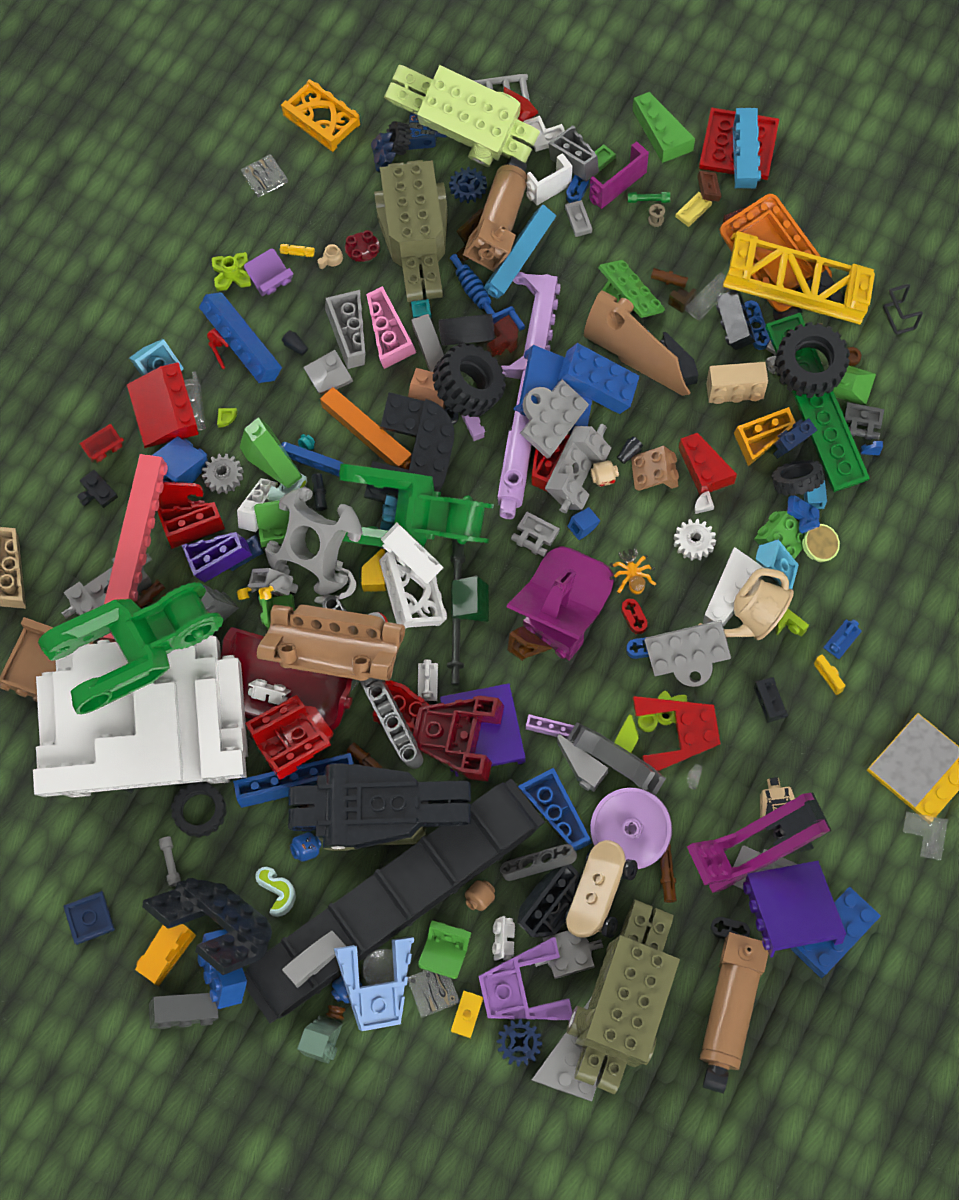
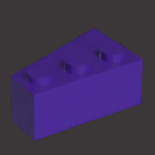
M237 532L217 536L207 541L200 540L198 543L182 545L193 575L204 583L252 556L246 539Z

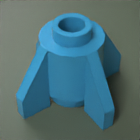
M386 495L385 505L383 504L382 507L383 521H381L380 525L382 530H390L394 526L398 500L395 496Z

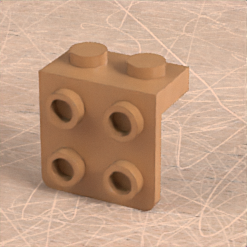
M665 446L646 451L631 458L634 487L636 490L640 491L662 483L671 489L678 487L679 474L675 464L677 458L675 453Z

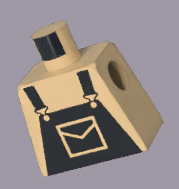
M778 777L767 779L769 789L762 790L760 794V818L795 799L791 787L781 788Z

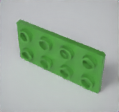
M619 260L601 264L598 267L608 279L602 290L616 297L617 303L621 298L628 299L634 305L633 310L640 318L664 312L665 308L661 305V302L654 297L649 288L642 283L626 262Z

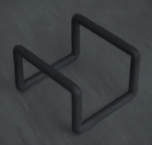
M910 284L891 288L889 294L893 302L883 305L891 327L897 335L917 329L923 312L919 311L904 316L899 307V304L903 303L907 297ZM906 288L902 299L896 300L893 291ZM895 305L901 319L918 316L915 325L897 331L887 307Z

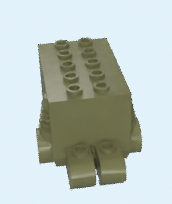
M635 899L633 900L627 912L620 936L608 944L606 956L596 981L588 1010L576 1006L567 1026V1034L577 1037L575 1044L582 1046L575 1068V1079L592 1086L597 1079V1088L615 1094L619 1088L626 1064L637 1067L649 1063L657 1039L655 1036L680 959L663 952L673 921V914L655 908L652 912V906Z

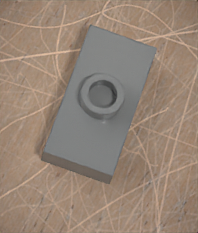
M582 200L565 204V210L575 237L592 233V227Z

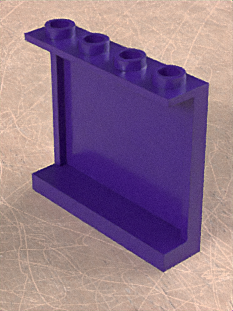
M510 683L440 697L441 703L444 704L460 699H473L475 696L499 698L504 705L501 724L481 722L475 754L486 755L491 760L492 766L517 762L518 764L526 763Z
M819 861L747 874L746 880L743 882V890L749 896L750 910L752 913H755L756 927L762 933V944L764 949L768 950L770 958L774 956L775 951L829 940H833L834 945L843 944L846 931Z

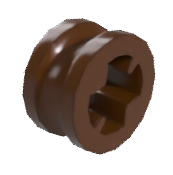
M333 1005L327 1006L329 1011L325 1016L344 1020L342 1014L346 1011L345 1008Z

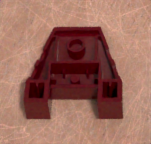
M475 696L473 699L468 700L460 699L447 704L439 703L419 707L413 732L417 746L422 753L468 779L488 781L492 762L486 755L475 754L481 722L501 724L504 705L499 698Z

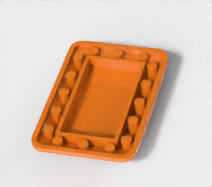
M774 194L765 195L724 222L720 227V234L731 252L734 245V240H731L732 234L739 231L756 236L758 240L821 257L782 202ZM756 247L753 265L773 251ZM781 255L752 274L750 279L776 285ZM796 258L806 282L811 280L814 276L816 263ZM787 261L783 286L786 289L796 291L800 285L789 261ZM823 265L822 272L826 270L830 277H832L829 267ZM766 299L778 312H784L792 307Z

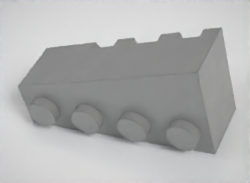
M360 290L326 298L325 310L347 369L365 365Z

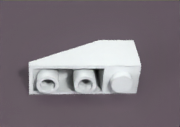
M262 478L258 481L237 510L238 528L253 532L258 530L254 506L269 502V490L271 486L277 488L278 482Z

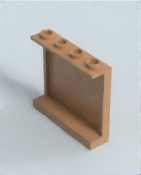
M24 617L21 622L24 629L0 675V688L5 691L12 689L22 697L31 696L37 702L36 676H42L44 672H56V660H49L38 644L40 637L53 627Z

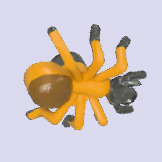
M634 548L635 555L631 549H628V555L625 550L623 551V556L620 551L618 552L620 559L624 560L627 566L619 561L609 564L610 567L621 566L627 569V571H618L610 577V580H613L619 575L626 574L617 594L621 593L625 584L629 585V589L633 594H641L645 588L643 577L647 578L652 585L656 586L657 584L651 579L649 574L641 572L645 569L654 571L655 567L645 565L637 568L642 561L648 558L647 555L642 556L636 564L634 563L638 555L637 548Z

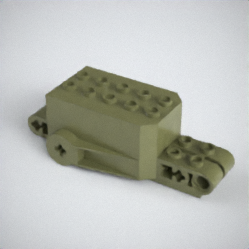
M423 160L408 161L407 164L400 162L380 167L383 190L374 191L378 222L392 260L403 268L407 302L423 300L422 289L424 288L427 299L443 298L438 261L445 255L448 209L444 182L436 183L433 160L424 162ZM419 270H423L424 278H420Z

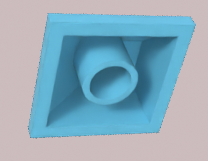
M164 339L143 347L129 357L142 376L160 366L179 362ZM179 362V366H180V369H181V371H182L184 368L182 367V365H181L180 362Z
M779 539L760 545L755 558L757 563L764 568L784 572L789 580V589H792L799 566ZM772 577L781 586V581L778 578Z

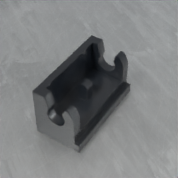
M774 677L756 681L754 690L767 723L788 717Z

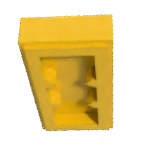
M823 654L817 657L814 666L836 695L843 692L846 685L840 679L838 670L829 664Z
M463 991L451 1028L452 1033L471 1038L483 1002L482 996Z

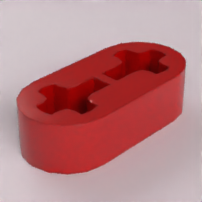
M626 599L622 603V614L633 633L643 634L647 629V619L636 600ZM627 605H630V607L634 606L633 615L630 610H626ZM635 619H637L639 623H643L642 628H639L638 626L635 627Z

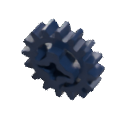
M467 167V170L460 168L461 172L455 171V176H451V182H449L450 193L454 194V199L460 198L461 203L464 200L467 203L470 200L476 202L477 197L482 199V194H486L487 188L486 176H482V171L477 173L476 168L470 170V167Z
M519 1019L518 1024L511 1020V1026L504 1025L505 1032L499 1031L498 1033L502 1037V1039L497 1040V1044L502 1045V1047L498 1048V1052H504L502 1059L504 1060L508 1057L509 1065L516 1061L517 1067H520L521 1062L524 1061V1064L527 1066L528 1059L535 1061L534 1054L540 1055L541 1053L537 1049V1047L542 1046V1042L537 1041L541 1034L534 1033L537 1027L530 1028V1021L523 1025L522 1019ZM524 1029L526 1031L524 1033H516L514 1030ZM508 1036L511 1039V1045L506 1049L505 1040ZM531 1037L534 1041L532 1050L528 1046V1041ZM525 1038L523 1041L524 1047L517 1046L514 1048L516 1044L515 1039L521 1040ZM515 1053H523L525 1056L515 1057L513 1055Z

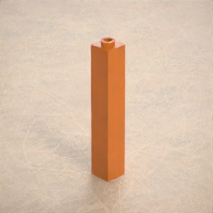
M334 387L320 398L322 408L387 464L409 469L412 454L387 432L380 429V426Z

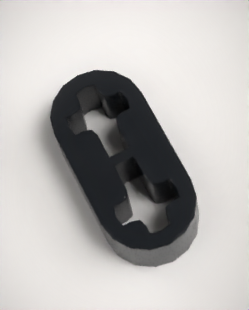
M724 917L715 918L710 926L714 936L724 939L729 932L738 934L731 930H738L739 927H742L743 931L746 932L742 936L749 937L750 928L746 923ZM722 922V926L729 928V930L722 929L721 932H718V928L714 927V925Z

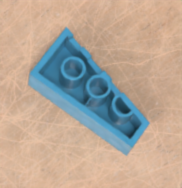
M736 108L732 129L735 188H756L757 181L761 180V170H758V166H760V156H758L760 146L758 141V108Z

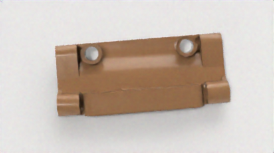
M275 604L271 610V623L268 632L258 645L257 658L279 662L283 668L352 678L359 681L369 678L389 681L392 676L397 652L404 639L405 626L390 622L385 623L378 616L309 605H299L294 611L292 607Z

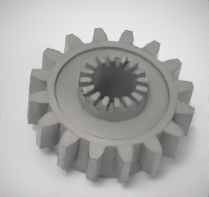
M218 454L217 459L212 456V462L206 461L207 468H202L204 473L202 478L205 481L206 487H209L212 492L216 490L218 494L221 492L228 494V491H235L234 488L240 486L239 481L243 480L242 473L244 472L240 462L236 461L234 456L229 459L228 454H225L224 457Z

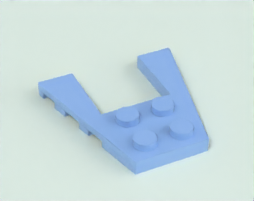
M414 937L392 939L394 981L359 987L357 946L334 948L359 1030L366 1031L401 1024L405 999L403 996L404 987L407 985L408 977L406 975L408 964L411 962L412 954H410L411 944L414 943Z

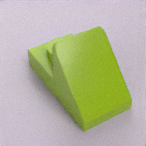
M787 609L775 626L776 635H778L787 625L792 633L802 637L807 631L809 624Z

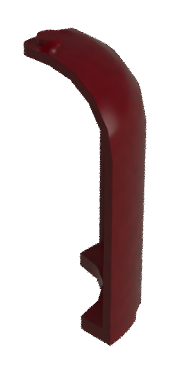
M233 627L229 629L223 639L221 659L223 656L233 655L241 663L246 718L253 719L277 706V704L268 702L269 695L266 696L265 701L251 698L248 695L249 689L253 688L248 686V684L256 679H262L270 685L281 684L286 686L285 689L291 690L290 693L285 695L288 699L297 695L304 706L316 707L332 731L339 726L345 709H349L352 704V697H349L352 678L283 668L279 662L258 659L257 648L264 636Z

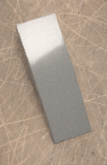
M429 314L411 319L429 371L433 372L437 362L444 354Z
M330 931L293 959L282 971L298 988L336 956L334 948L346 947V945L333 931Z

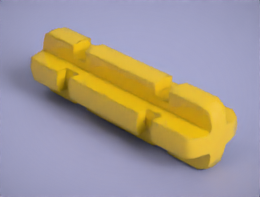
M280 245L281 254L289 253V255L314 257L315 249L312 247Z

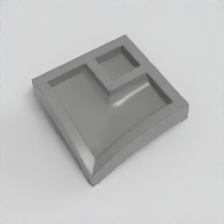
M336 350L304 367L319 395L326 394L332 387L337 390L353 382Z

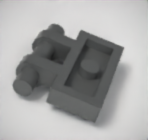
M847 402L844 418L846 423H851L849 430L852 437L860 436L865 437L866 440H879L880 433L874 432L873 429L881 428L884 409ZM857 425L867 426V430L856 427Z

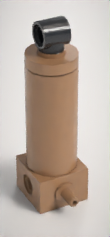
M510 156L506 164L498 168L479 224L469 236L463 253L464 256L493 272L510 254L516 236L512 233V229L527 186V175L525 173L527 164L514 156Z
M729 932L724 941L719 963L721 969L700 1054V1060L707 1062L709 1065L705 1073L703 1088L724 1094L729 1076L728 1070L740 1069L759 980L765 971L769 954L768 950L764 949L762 941Z

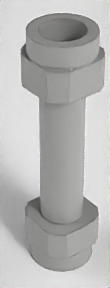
M163 837L159 839V845L165 856L169 874L166 876L169 886L173 887L181 879L180 874L176 872L171 850L173 848L171 837Z

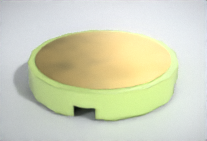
M820 524L819 527L804 533L802 545L809 558L817 562H826L837 555L840 541L834 529L828 525Z

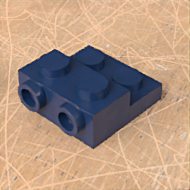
M809 418L804 422L800 419L792 425L793 430L788 432L786 429L778 435L779 439L774 443L778 450L773 453L777 459L817 431Z

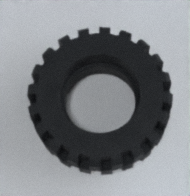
M809 322L804 327L800 324L794 330L791 329L787 332L786 337H783L775 358L776 374L781 376L779 381L782 385L785 383L788 385L787 390L790 392L792 390L796 391L798 396L806 394L807 398H812L814 394L817 397H821L825 392L827 394L832 392L834 387L840 384L849 366L850 360L848 357L850 353L849 349H845L847 343L844 339H840L841 334L838 331L834 333L832 331L833 328L830 326L826 328L823 327L822 323L813 325L812 322ZM803 348L817 349L827 358L828 369L820 373L808 372L799 366L795 353Z
M469 343L453 346L437 362L433 370V382H435L433 385L435 391L437 390L438 392L437 396L444 401L443 404L446 407L449 406L452 408L451 411L459 412L462 416L476 417L483 415L504 394L506 384L504 383L505 374H502L503 369L501 365H498V360L495 357L493 358L488 350L484 351L481 346L475 347L474 344ZM461 372L469 375L475 381L478 389L470 386L462 377Z

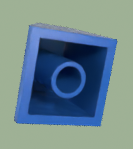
M178 436L152 455L162 457L167 463L168 470L167 474L163 477V482L193 483L203 472L202 468L207 467L205 462H208L207 454L199 448L197 450L187 439L182 440Z

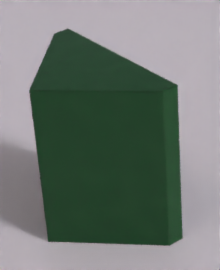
M478 576L453 580L451 582V618L488 622L489 585Z

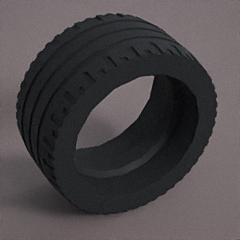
M492 314L440 319L439 332L441 344L455 345L494 340L495 333Z

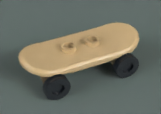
M611 840L601 841L586 856L583 874L571 907L565 915V924L569 932L576 937L586 938L597 932H602L604 937L612 938L616 934L618 921L615 917L607 915L621 876L626 880H633L638 870L637 862L632 859L626 860L622 847Z

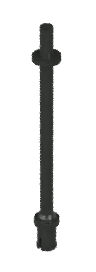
M454 539L452 541L450 561L454 564V580L461 579V564L465 562L464 544L461 545L457 542V539ZM453 618L452 661L447 663V667L452 669L451 685L453 686L459 685V669L464 668V663L460 662V619Z

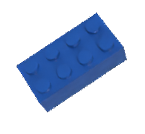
M576 343L566 352L557 382L563 379L574 391L621 414L631 407L639 375Z
M851 887L834 902L846 931L843 944L834 945L833 940L791 948L821 979L881 917Z

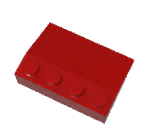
M179 362L160 366L127 384L144 448L171 442L177 436L183 439L199 435Z

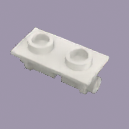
M424 660V663H418V696L425 701H437L438 663Z
M256 679L248 684V686L253 687L248 691V695L251 698L265 701L266 696L269 695L268 702L277 705L288 700V697H285V695L291 692V690L285 689L286 686L270 685L262 679Z
M503 916L494 922L493 933L495 934V942L492 946L494 961L502 958L508 961L514 957V942L507 941V938H514L515 923L512 918H505Z

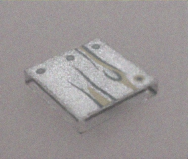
M271 154L241 169V173L258 198L288 182L287 177Z
M428 970L408 977V983L421 1018L460 1003L450 977Z

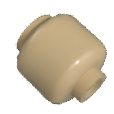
M609 460L594 463L593 468L590 469L592 481L599 487L614 484L616 477L619 476L617 465L613 466Z

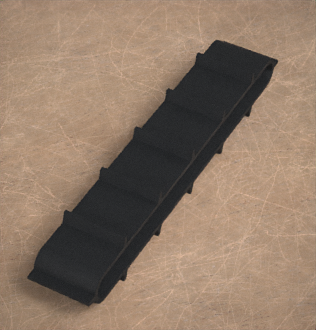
M513 779L495 786L470 804V825L440 826L428 836L421 837L417 844L381 870L377 869L374 875L334 904L330 903L327 909L287 938L283 937L281 942L267 951L262 959L247 967L246 971H244L247 979L246 989L270 1024L295 1010L316 993L319 994L323 988L342 975L335 956L300 987L297 988L282 969L313 943L330 931H333L346 946H357L358 963L361 960L367 959L369 954L406 927L412 926L414 921L448 896L457 893L459 888L497 860L500 861L504 855L529 838L545 823Z

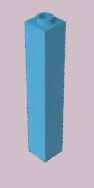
M542 205L534 212L513 243L510 254L498 266L485 284L484 289L490 296L498 299L506 292L555 219L556 215L545 205Z

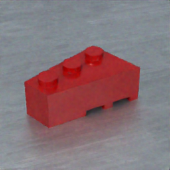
M567 434L549 458H546L536 449L532 469L533 486L547 491L545 487L570 435Z

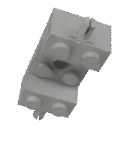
M603 424L599 425L597 432L592 426L574 427L545 487L562 505L559 510L563 513H567L568 510H583L589 497L587 491L582 487L593 463L606 461L611 447L603 438L607 429Z
M148 553L146 554L147 559L145 564L152 560ZM143 566L141 571L142 581L140 584L138 583L137 588L138 595L143 589L146 590L152 585ZM113 567L84 587L79 581L64 592L71 607L61 612L66 619L75 612L78 615H82L104 605L106 590L108 589Z

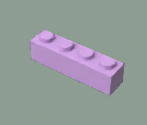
M462 416L473 440L476 441L483 438L485 429L480 425L479 417Z
M528 715L526 730L558 737L560 734L566 739L574 728V725L533 715Z

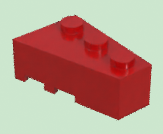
M698 433L680 439L679 451L700 496L706 491L712 492L735 484L736 472Z
M215 502L192 504L191 507L183 508L173 506V509H162L161 507L157 511L172 549L225 529Z

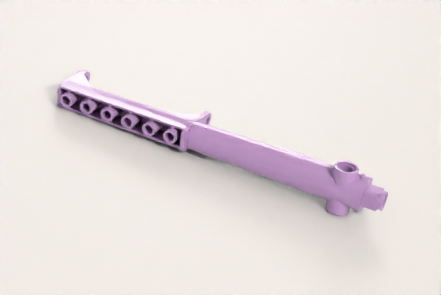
M518 272L513 282L518 285H525L535 296L524 354L532 345L550 351L548 341H552L553 330H551V325L555 324V314H553V311L557 310L558 307L556 295L560 294L561 285L557 282V276L547 274L531 275ZM524 355L510 366H501L503 369L502 374H505V377L521 379L516 406L520 402L528 361L524 358ZM515 411L512 431L508 433L498 491L499 515L505 519H513L516 508L522 506L532 445L520 434L529 422V419Z

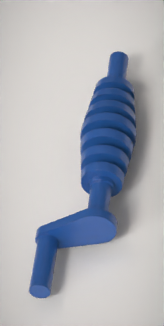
M456 254L450 257L457 268L455 273L465 293L477 304L479 309H484L487 314H492L494 324L510 316L519 331L525 328L513 306L495 313L490 306L491 299L488 297V293L485 291L484 285L478 276L474 274L468 265H463Z

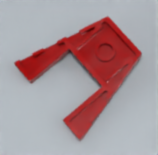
M632 697L635 717L674 711L680 750L642 756V760L657 771L720 745L714 705Z

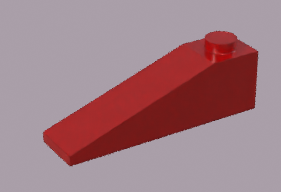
M385 680L410 731L414 732L419 707L429 706V704L423 698L413 693L407 686L391 680ZM374 710V712H373V714H372V715H373V721H375V722L381 724V722H380V720H379V718H378V716H377V714H376V712H375V710Z

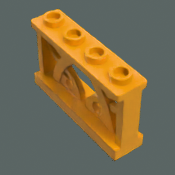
M310 79L295 95L281 104L283 115L332 152L356 127L360 126V116L355 110L348 108L343 101H339L331 92L325 91L317 82L314 83ZM309 93L316 96V98H311V96H309L310 102H306L305 97ZM313 109H330L331 121L319 120L314 122ZM307 110L310 112L309 116L305 115V113L308 114ZM343 117L349 121V122H348L346 125H344V126L337 125V123H339V124L345 123V120H341V118H343ZM335 129L340 130L333 136Z

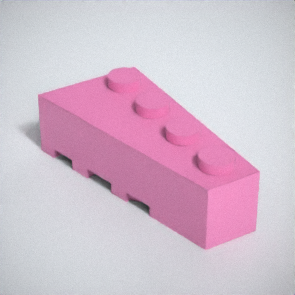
M383 286L368 293L367 299L379 358L385 369L415 354L416 351Z

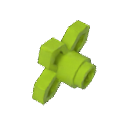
M246 252L235 254L234 257L227 256L224 258L223 256L212 258L214 271L220 273L214 278L216 291L227 290L232 282H235L241 288L251 286V278L244 271V265L248 263Z

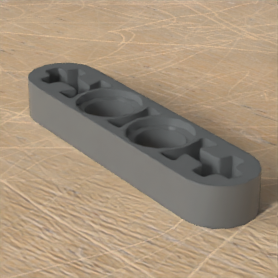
M564 844L508 860L501 865L500 873L507 881L516 880L569 865L576 860L577 853L572 845ZM552 857L550 861L544 863L545 859ZM528 863H533L530 867L525 868Z

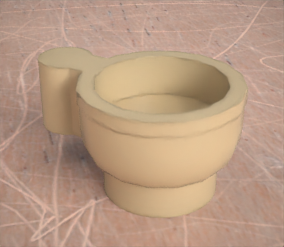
M334 244L328 245L325 248L323 257L318 259L319 268L324 269L327 265L332 267L339 265L343 260L342 251Z

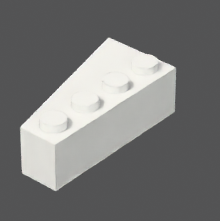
M734 547L704 615L703 623L722 620L724 627L735 613L733 606L736 595L752 573L764 567Z

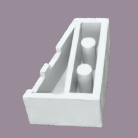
M397 522L381 538L384 542L382 546L389 553L393 551L398 556L396 560L403 566L408 565L412 569L410 573L416 579L421 578L426 584L443 568Z

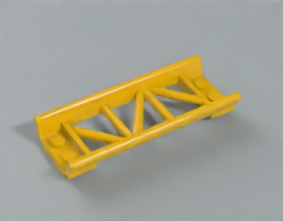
M739 231L732 234L731 240H734L730 267L722 287L861 325L871 301L875 276L874 269L857 264H852L851 266L758 240L756 236ZM756 247L773 251L753 265ZM781 255L776 285L750 279L752 274ZM796 258L816 263L811 291ZM787 261H789L803 293L784 288L783 283ZM823 265L849 272L846 277L818 295ZM847 284L844 304L826 300V298Z

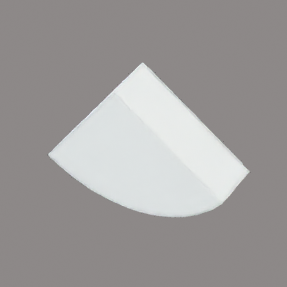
M709 491L702 493L697 499L695 514L714 509Z

